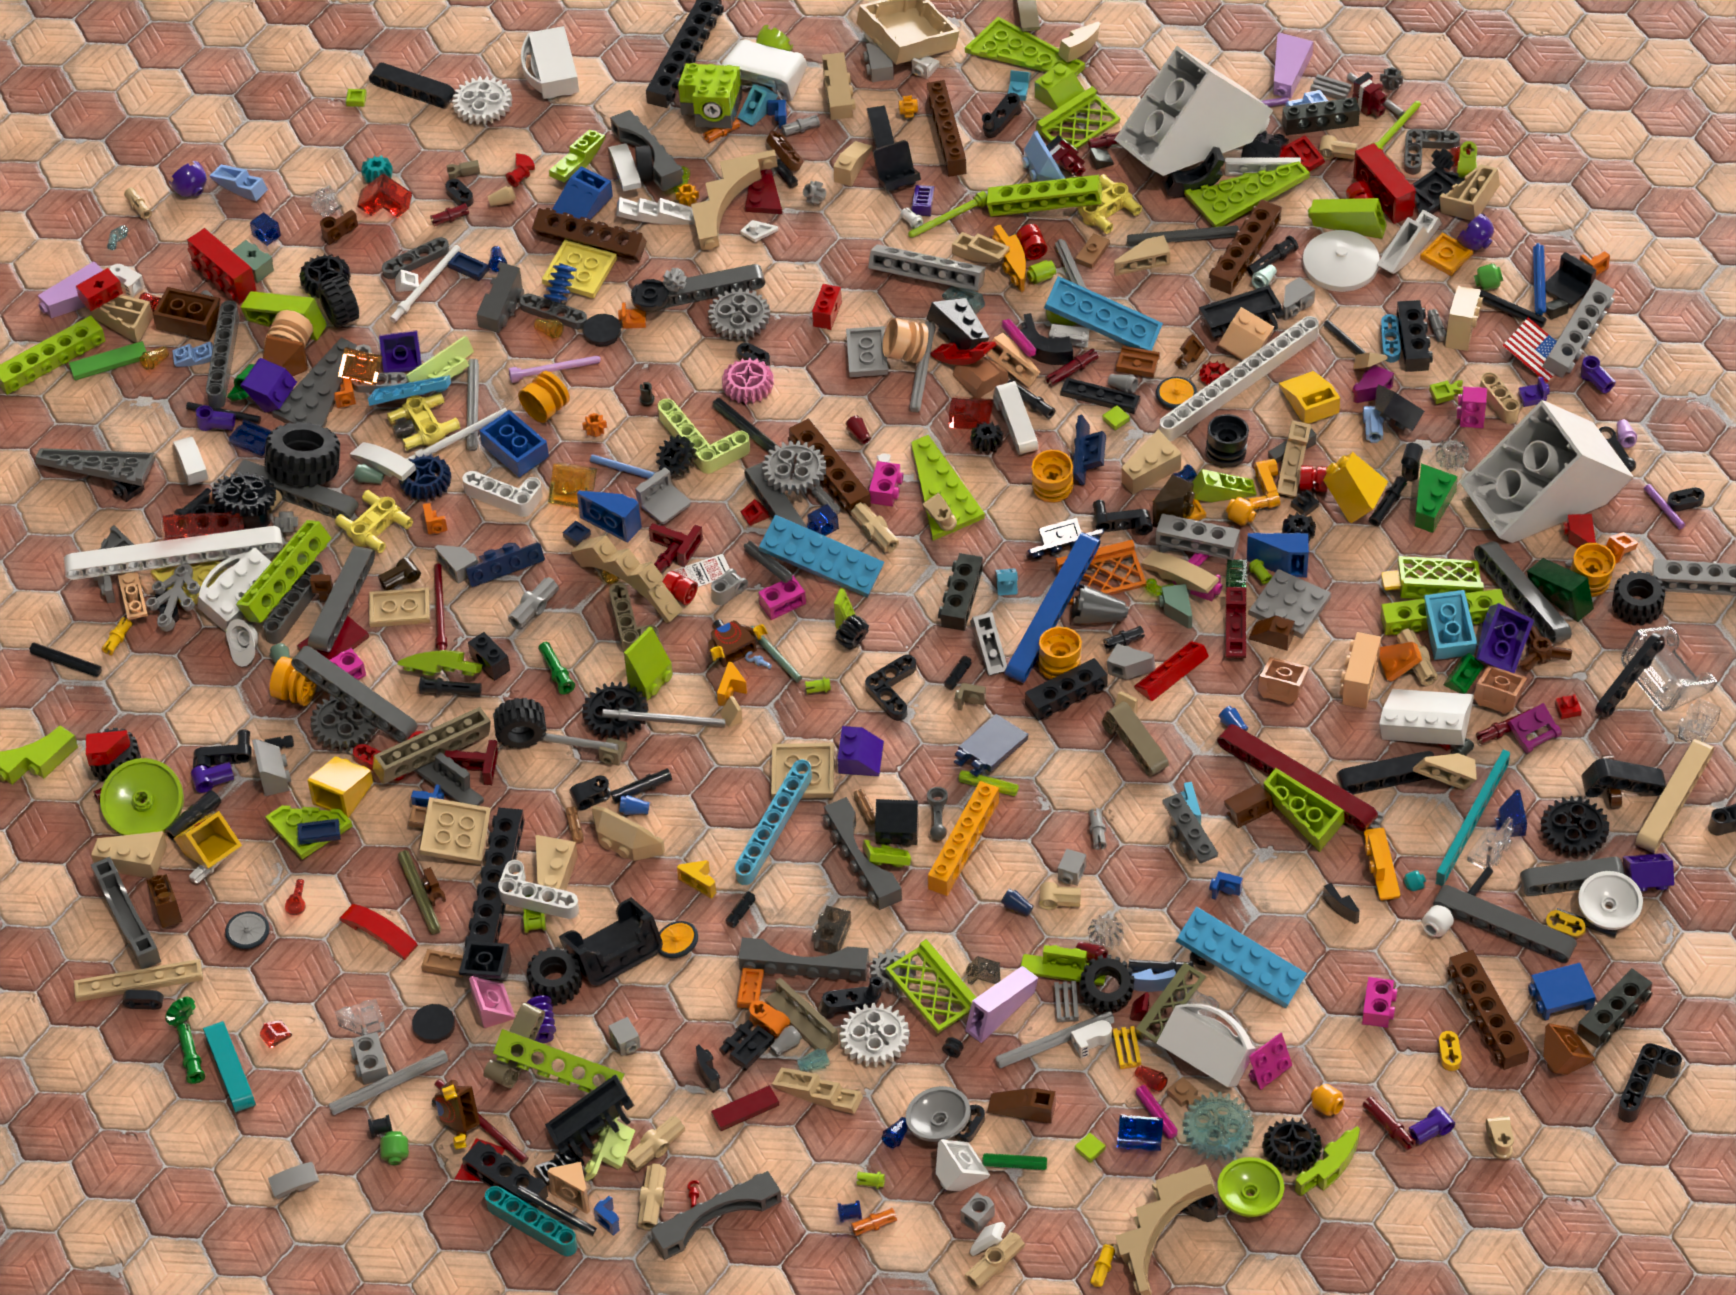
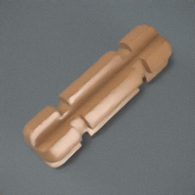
M863 789L856 790L854 798L858 802L863 816L866 817L867 824H875V812H873L874 809L868 797H866L865 791Z
M575 806L566 808V815L572 840L576 844L582 843L584 836L577 808Z

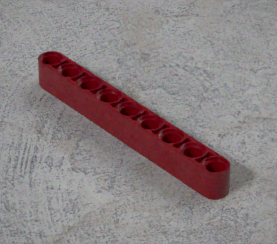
M1230 724L1217 737V743L1222 749L1265 775L1269 776L1277 768L1344 810V822L1355 829L1364 832L1378 818L1376 809L1237 725Z

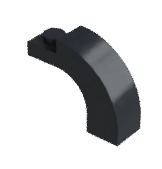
M1213 147L1204 162L1192 170H1177L1167 174L1162 182L1167 195L1186 197L1184 190L1191 189V191L1201 189L1203 185L1208 184L1209 187L1217 183L1223 176L1220 168L1225 162L1220 148Z
M1024 314V322L1021 323L1020 331L1036 348L1035 356H1031L1033 359L1049 365H1066L1073 360V348L1069 336L1055 339L1044 337L1037 332L1032 314Z

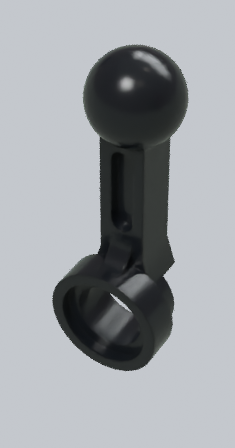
M1607 426L1599 428L1601 433H1610L1611 438L1606 439L1627 469L1630 472L1634 471L1636 462L1625 452L1616 438L1615 431Z

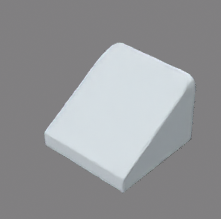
M400 270L395 278L396 292L414 291L419 286L418 274Z

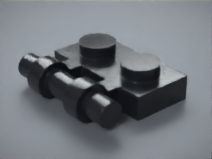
M750 1020L740 1024L736 1028V1032L731 1037H727L719 1048V1051L724 1055L731 1050L730 1059L746 1070L775 1042L774 1036L760 1026H757L753 1031L750 1030L754 1026ZM742 1037L745 1038L740 1044L738 1043Z

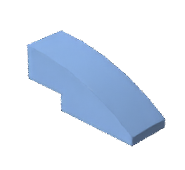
M221 164L210 175V178L222 187L250 200L257 201L268 190L263 178L250 176L246 169Z

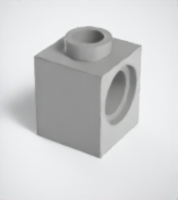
M1066 849L1058 866V880L1065 884L1078 886L1086 868V854Z
M628 1017L608 1026L610 1038L621 1056L633 1053L641 1047L639 1035Z
M977 1192L960 1210L961 1222L979 1233L995 1216L993 1201L989 1197H983Z

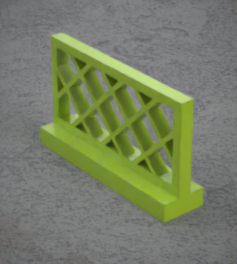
M1091 86L1039 120L1035 131H1038L1040 137L1043 136L1049 143L1055 138L1049 134L1050 131H1059L1060 136L1062 132L1072 133V139H1064L1078 150L1088 143L1089 138L1098 137L1119 123L1121 118L1096 95L1097 90ZM1096 102L1101 108L1100 110L1090 109V105ZM1087 113V119L1076 118V114ZM1089 114L1100 115V120L1089 119ZM1102 115L1110 116L1113 120L1110 122L1102 121ZM1064 122H1073V128L1062 127V124ZM1075 124H1086V130L1075 128ZM1089 124L1099 125V129L1096 131L1088 130ZM1075 133L1085 134V138L1083 140L1074 139Z
M1398 556L1401 598L1424 599V595L1461 590H1464L1465 593L1484 590L1477 561ZM1403 564H1411L1414 567L1409 569ZM1424 565H1431L1434 568L1429 570ZM1444 566H1450L1453 570L1449 571ZM1464 567H1470V568H1473L1474 570L1471 571V572H1468L1467 570L1464 569ZM1420 570L1424 575L1420 576L1415 571ZM1440 571L1444 576L1439 577L1435 572ZM1459 572L1462 575H1464V577L1459 578L1455 574Z
M927 939L922 941L918 948L885 968V972L937 1033L969 1014L972 1001L977 998ZM918 955L923 961V966L910 964L911 959ZM896 968L907 969L906 977L897 976L893 970ZM909 969L922 971L921 979L909 978ZM924 972L933 973L936 976V982L923 980ZM907 984H920L919 992L910 991L907 988ZM922 986L935 987L934 995L922 993ZM938 987L947 989L950 992L949 997L937 996ZM921 998L933 1000L932 1008L923 1007L920 1003ZM936 1001L948 1002V1009H935ZM951 1003L960 1004L964 1010L960 1012L950 1011ZM934 1014L945 1015L946 1021L939 1025L934 1020Z

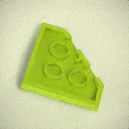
M282 805L265 816L268 824L301 859L306 858L330 841L299 845L297 824L339 819L340 835L353 827L352 821L340 809L331 808V811L320 810L317 807L294 809L291 806Z

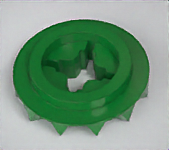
M186 996L173 1002L166 1013V1022L174 1027L178 1024H183L190 1015H193V1010L196 1008L195 1001L191 997Z

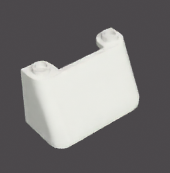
M744 39L735 45L721 65L740 66L741 79L771 86L773 92L777 93L779 90L784 94V100L792 101L806 70L807 62L801 53H793Z

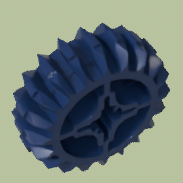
M424 453L422 457L415 455V459H408L415 464L416 470L404 481L398 479L400 488L406 496H409L411 500L417 498L418 501L425 499L427 502L429 498L435 500L436 496L442 497V492H447L451 484L452 475L450 467L444 459L441 460L439 455L433 457L432 454L425 456Z

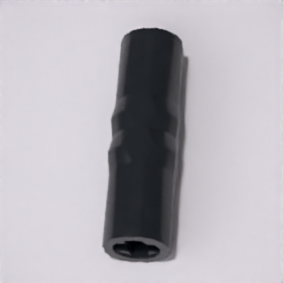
M209 790L165 829L166 835L176 843L174 838L207 816L221 804L220 797L214 791Z

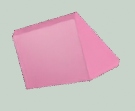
M474 976L469 978L472 996L484 1028L515 1018L503 983Z

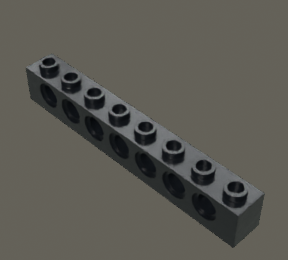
M696 0L646 89L648 104L668 108L669 104L674 101L685 64L695 63L697 54L702 51L705 40L709 39L711 29L715 28L719 15L721 16L723 13L724 5H722V0Z
M498 807L497 815L493 816L492 827L494 829L493 832L489 833L488 843L490 847L485 850L484 859L486 864L481 868L482 882L478 883L477 886L478 900L473 903L474 917L470 918L469 921L470 935H467L465 938V948L467 941L498 943L507 904L501 901L498 885L506 864L509 861L517 860L525 823L523 809Z

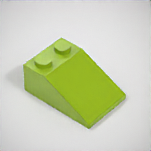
M649 626L624 652L627 683L630 684V689L636 686L637 692L642 691L643 697H646L647 701L656 695L660 687L665 682H669L673 675L672 663L655 631Z

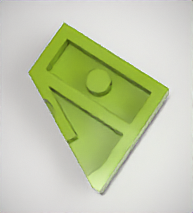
M864 840L863 850L871 863L875 865L888 863L895 867L910 866L911 856L907 850L893 848L882 844L881 848L873 847L870 845L871 841Z

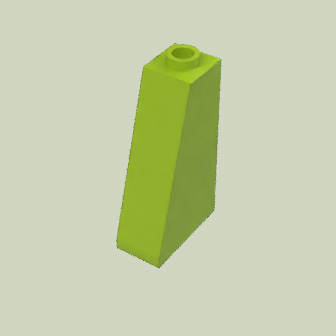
M1378 198L1313 199L1312 205L1308 209V216L1315 227L1352 231L1363 236L1383 239L1387 227Z

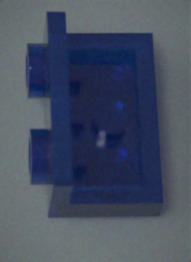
M1120 1115L1117 1147L1127 1150L1161 1151L1163 1118Z

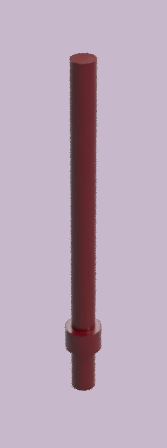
M436 563L434 564L437 624L435 646L440 651L446 650L448 643L445 637L442 565Z
M438 1079L434 1085L441 1091L445 1083ZM478 1113L479 1126L522 1164H525L529 1158Z

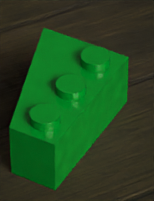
M1421 463L1415 527L1431 533L1435 531L1456 493L1458 476Z

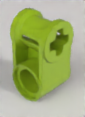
M1471 141L1464 142L1460 148L1457 173L1459 174L1458 177L1464 178L1477 168V146ZM1467 149H1471L1470 155L1466 154Z
M523 908L525 933H528L529 930L537 929L546 931L545 914Z

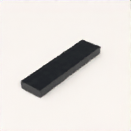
M1068 377L1060 391V396L1111 409L1118 406L1124 412L1135 414L1140 402L1139 395Z

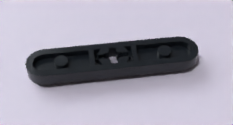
M1657 632L1651 634L1599 700L1595 713L1603 718L1613 714L1616 705L1627 696L1628 690L1645 668L1652 664L1656 654L1663 650L1665 639Z

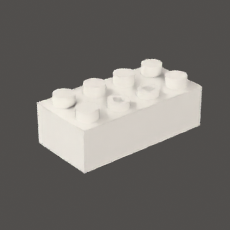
M564 26L528 33L522 45L521 62L524 76L530 85L542 93L543 99H553L557 96L578 93V77ZM527 55H531V68L535 77L526 68Z
M256 548L250 552L237 554L222 561L210 571L202 583L198 596V609L226 632L227 626L232 620H242L245 617L236 606V603L269 566L271 561ZM231 565H234L228 568L226 571H224L209 588L207 587L209 582L220 571Z
M1204 1004L1176 1005L1157 1041V1044L1227 1087L1238 1085L1250 1062L1249 1056L1256 1050V1047L1252 1046L1248 1035L1237 1021L1227 1013ZM1199 1010H1208L1221 1016L1234 1028L1238 1036L1234 1035L1227 1026L1218 1020L1200 1014Z

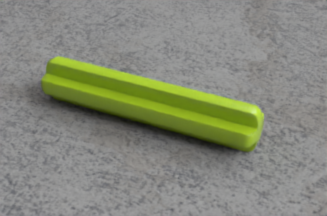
M961 770L959 774V781L962 783L977 786L982 781L999 787L1000 793L1016 796L1019 790V785L984 775L976 777L965 770Z

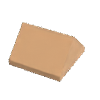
M581 1162L550 1168L548 1170L551 1194L588 1214L590 1208Z

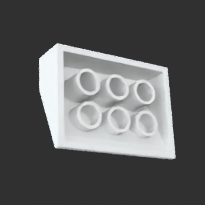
M1392 689L1383 707L1379 724L1382 740L1464 745L1474 694Z

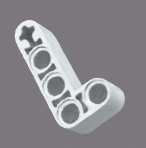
M1015 381L996 386L993 394L994 403L998 411L1002 410L1017 453L1021 455L1038 450V441Z
M475 471L466 472L462 477L464 491L467 496L520 517L529 516L543 497L541 482L535 477L527 478L520 488Z
M512 860L506 864L498 885L500 898L503 903L566 919H572L578 915L579 904L574 893L526 882L524 866L521 861Z

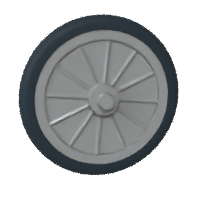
M253 911L241 912L229 920L225 928V936L228 942L236 948L252 949L261 945L267 939L270 931L269 922L260 913Z

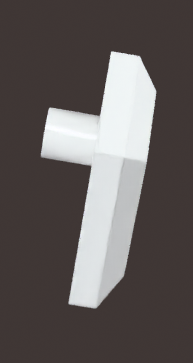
M752 220L740 231V234L756 242L777 232L778 226Z
M1003 1222L984 1227L972 1245L970 1254L975 1256L993 1244L997 1245L1003 1240L1001 1236L1006 1225Z

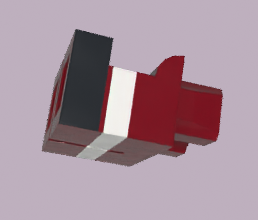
M1366 72L1354 80L1353 97H1356L1359 109L1364 115L1369 116L1373 114L1378 118L1385 113L1386 108L1382 104L1387 100V95L1382 91L1383 84H1374L1372 82L1373 76Z
M1060 135L1055 137L1046 146L1055 162L1071 174L1074 173V175L1079 177L1086 171L1083 166L1085 161L1077 155L1079 152L1076 147Z

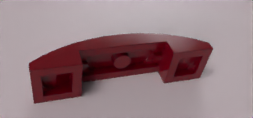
M1226 587V658H1246V587Z

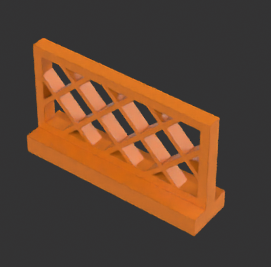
M1133 539L1098 548L1089 565L1096 572L1093 577L1087 574L1083 576V578L1090 581L1087 586L1091 587L1092 583H1095L1102 587L1101 592L1108 595L1147 585L1135 552ZM1068 556L1056 558L1055 569L1057 575ZM1132 557L1134 563L1130 568L1122 564V560ZM1105 563L1116 565L1112 572L1102 568ZM1118 567L1128 571L1125 578L1115 574ZM1099 572L1109 576L1105 583L1095 579ZM1132 573L1138 576L1140 581L1133 583L1127 579ZM1112 578L1122 582L1119 587L1115 588L1108 584ZM1071 598L1069 605H1073L1074 598Z

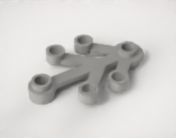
M189 564L179 565L174 570V574L164 582L156 581L152 585V589L156 594L162 595L158 598L151 597L146 601L147 607L154 611L168 600L164 613L157 619L158 626L164 632L172 630L175 626L172 614L178 598L181 600V605L186 611L192 610L195 606L194 601L187 597L182 589L184 583L187 584V589L192 595L199 593L201 589L198 582L192 579L193 569ZM174 584V587L165 592L166 588Z

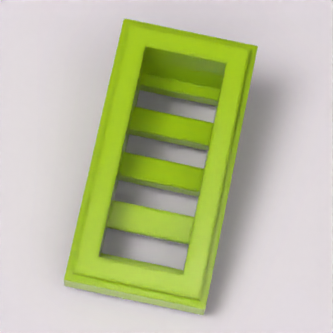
M842 588L839 589L834 601L835 627L839 629V626L848 616L855 614L849 598Z

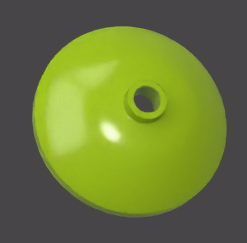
M1244 1157L1232 1161L1222 1170L1218 1178V1195L1222 1203L1232 1212L1246 1217H1258L1273 1211L1279 1205L1284 1195V1180L1279 1170L1270 1162L1255 1157Z

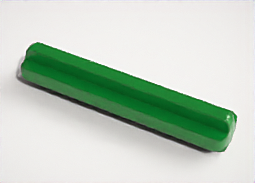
M984 1153L982 1157V1164L991 1167L1045 1170L1047 1169L1048 1162L1047 1157Z

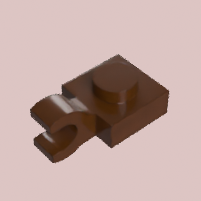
M1193 334L1188 336L1180 347L1183 354L1174 363L1180 369L1183 364L1187 366L1190 361H1197L1205 347Z
M311 575L312 593H319L320 602H326L328 594L333 589L331 575Z
M432 868L424 869L422 883L425 890H430L431 892L429 894L431 905L436 906L434 899L437 897L446 902L445 893L440 889L439 882Z

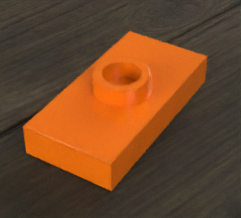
M742 969L737 1008L749 1009L754 1001H760L764 978L763 969Z

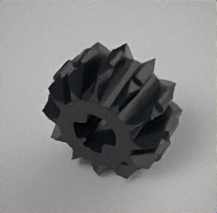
M984 421L982 425L977 423L976 428H972L970 442L974 450H979L980 453L987 451L989 454L991 450L997 452L998 447H1001L1003 444V433L999 425L994 426L993 421L990 424Z
M1296 512L1295 516L1289 514L1287 519H1284L1282 533L1308 534V543L1314 538L1316 524L1312 516L1306 517L1305 512L1302 515Z
M855 614L848 616L836 631L835 639L849 650L856 648L865 639L869 631V625L860 616Z

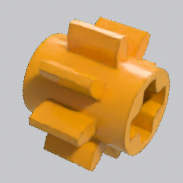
M912 95L903 96V100L898 101L900 115L904 114L905 118L914 117V113H918L917 99H912Z
M684 184L678 187L676 200H679V204L691 207V204L697 203L696 199L699 198V191H696L695 186Z

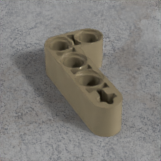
M623 583L611 585L609 588L611 607L623 652L649 626L653 628L659 639V631L656 626H636L626 585Z
M1123 701L1106 711L1102 718L1104 729L1110 735L1114 733L1119 735L1148 776L1152 777L1169 766L1165 754L1126 702Z
M523 1003L517 1012L510 1032L535 1041L543 1023L545 1011L528 1003ZM520 1044L514 1045L511 1049L512 1055L520 1057L524 1052L523 1047ZM491 1059L484 1069L483 1076L505 1087L512 1088L517 1082L522 1068L516 1067L518 1062L513 1060L505 1063L500 1060L495 1061Z

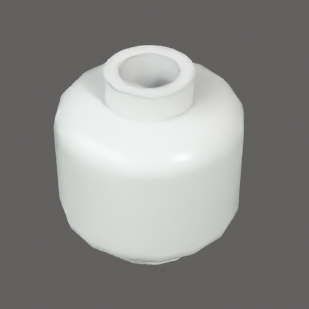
M1439 905L1432 906L1422 918L1424 931L1433 937L1444 936L1454 923L1451 911Z

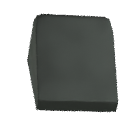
M1090 148V159L1096 170L1114 165L1107 150Z
M1555 299L1546 303V313L1551 320L1568 313L1569 304L1561 299Z

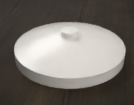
M1335 230L1322 233L1308 243L1303 254V268L1308 278L1316 285L1331 291L1346 292L1360 289L1375 278L1379 269L1377 265L1379 253L1375 245L1363 235L1352 231Z

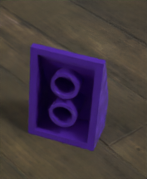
M1500 603L1489 606L1482 626L1477 660L1515 673L1534 619Z

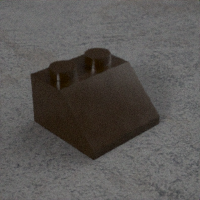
M1172 474L1153 500V527H1158L1162 514L1174 515L1185 519L1187 516H1191L1195 507L1193 505L1195 496L1193 492L1194 483Z

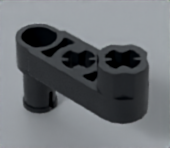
M1007 94L991 114L987 112L982 115V128L986 137H996L1013 116L1019 115L1022 112L1021 100L1018 94Z
M1103 500L1093 502L1096 530L1103 529L1104 532L1135 529L1136 533L1140 535H1148L1153 531L1150 512L1147 509L1106 513Z
M242 729L237 732L238 745L200 747L195 749L193 752V768L201 765L210 768L211 766L227 762L230 764L249 762L252 758L250 731Z
M875 976L870 979L868 987L827 991L823 994L818 1012L826 1019H831L837 1012L856 1010V1007L864 1009V1004L868 1008L872 1006V1003H875L876 1006L881 996L880 990L884 984L883 980Z

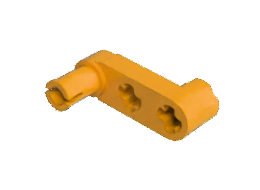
M1270 459L1255 462V474L1264 496L1249 498L1248 501L1255 505L1254 510L1280 506V497L1272 476L1278 475L1276 460Z

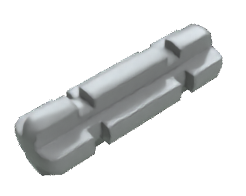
M1436 309L1429 310L1427 316L1429 321H1431L1430 324L1438 342L1445 341L1447 334Z
M816 485L814 490H812L813 496L818 498L817 500L832 516L839 514L840 507L838 504L834 503L835 501L826 491H823L824 489L820 485Z

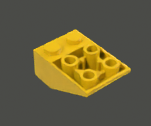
M1314 371L1278 383L1302 423L1310 424L1339 413L1340 397L1332 384Z

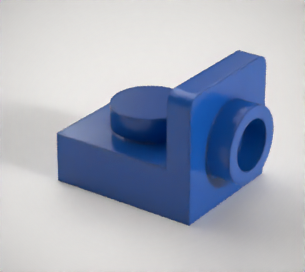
M768 100V115H775V121H779V129H781L782 125L787 124L786 100Z
M436 784L433 793L413 790L411 795L412 805L428 807L429 797L444 800L441 786Z
M1218 871L1216 879L1212 878L1209 890L1212 891V899H1217L1219 891L1240 896L1243 878Z
M608 1196L595 1205L594 1216L595 1221L614 1236L620 1231L619 1217L612 1211L614 1209L613 1198Z

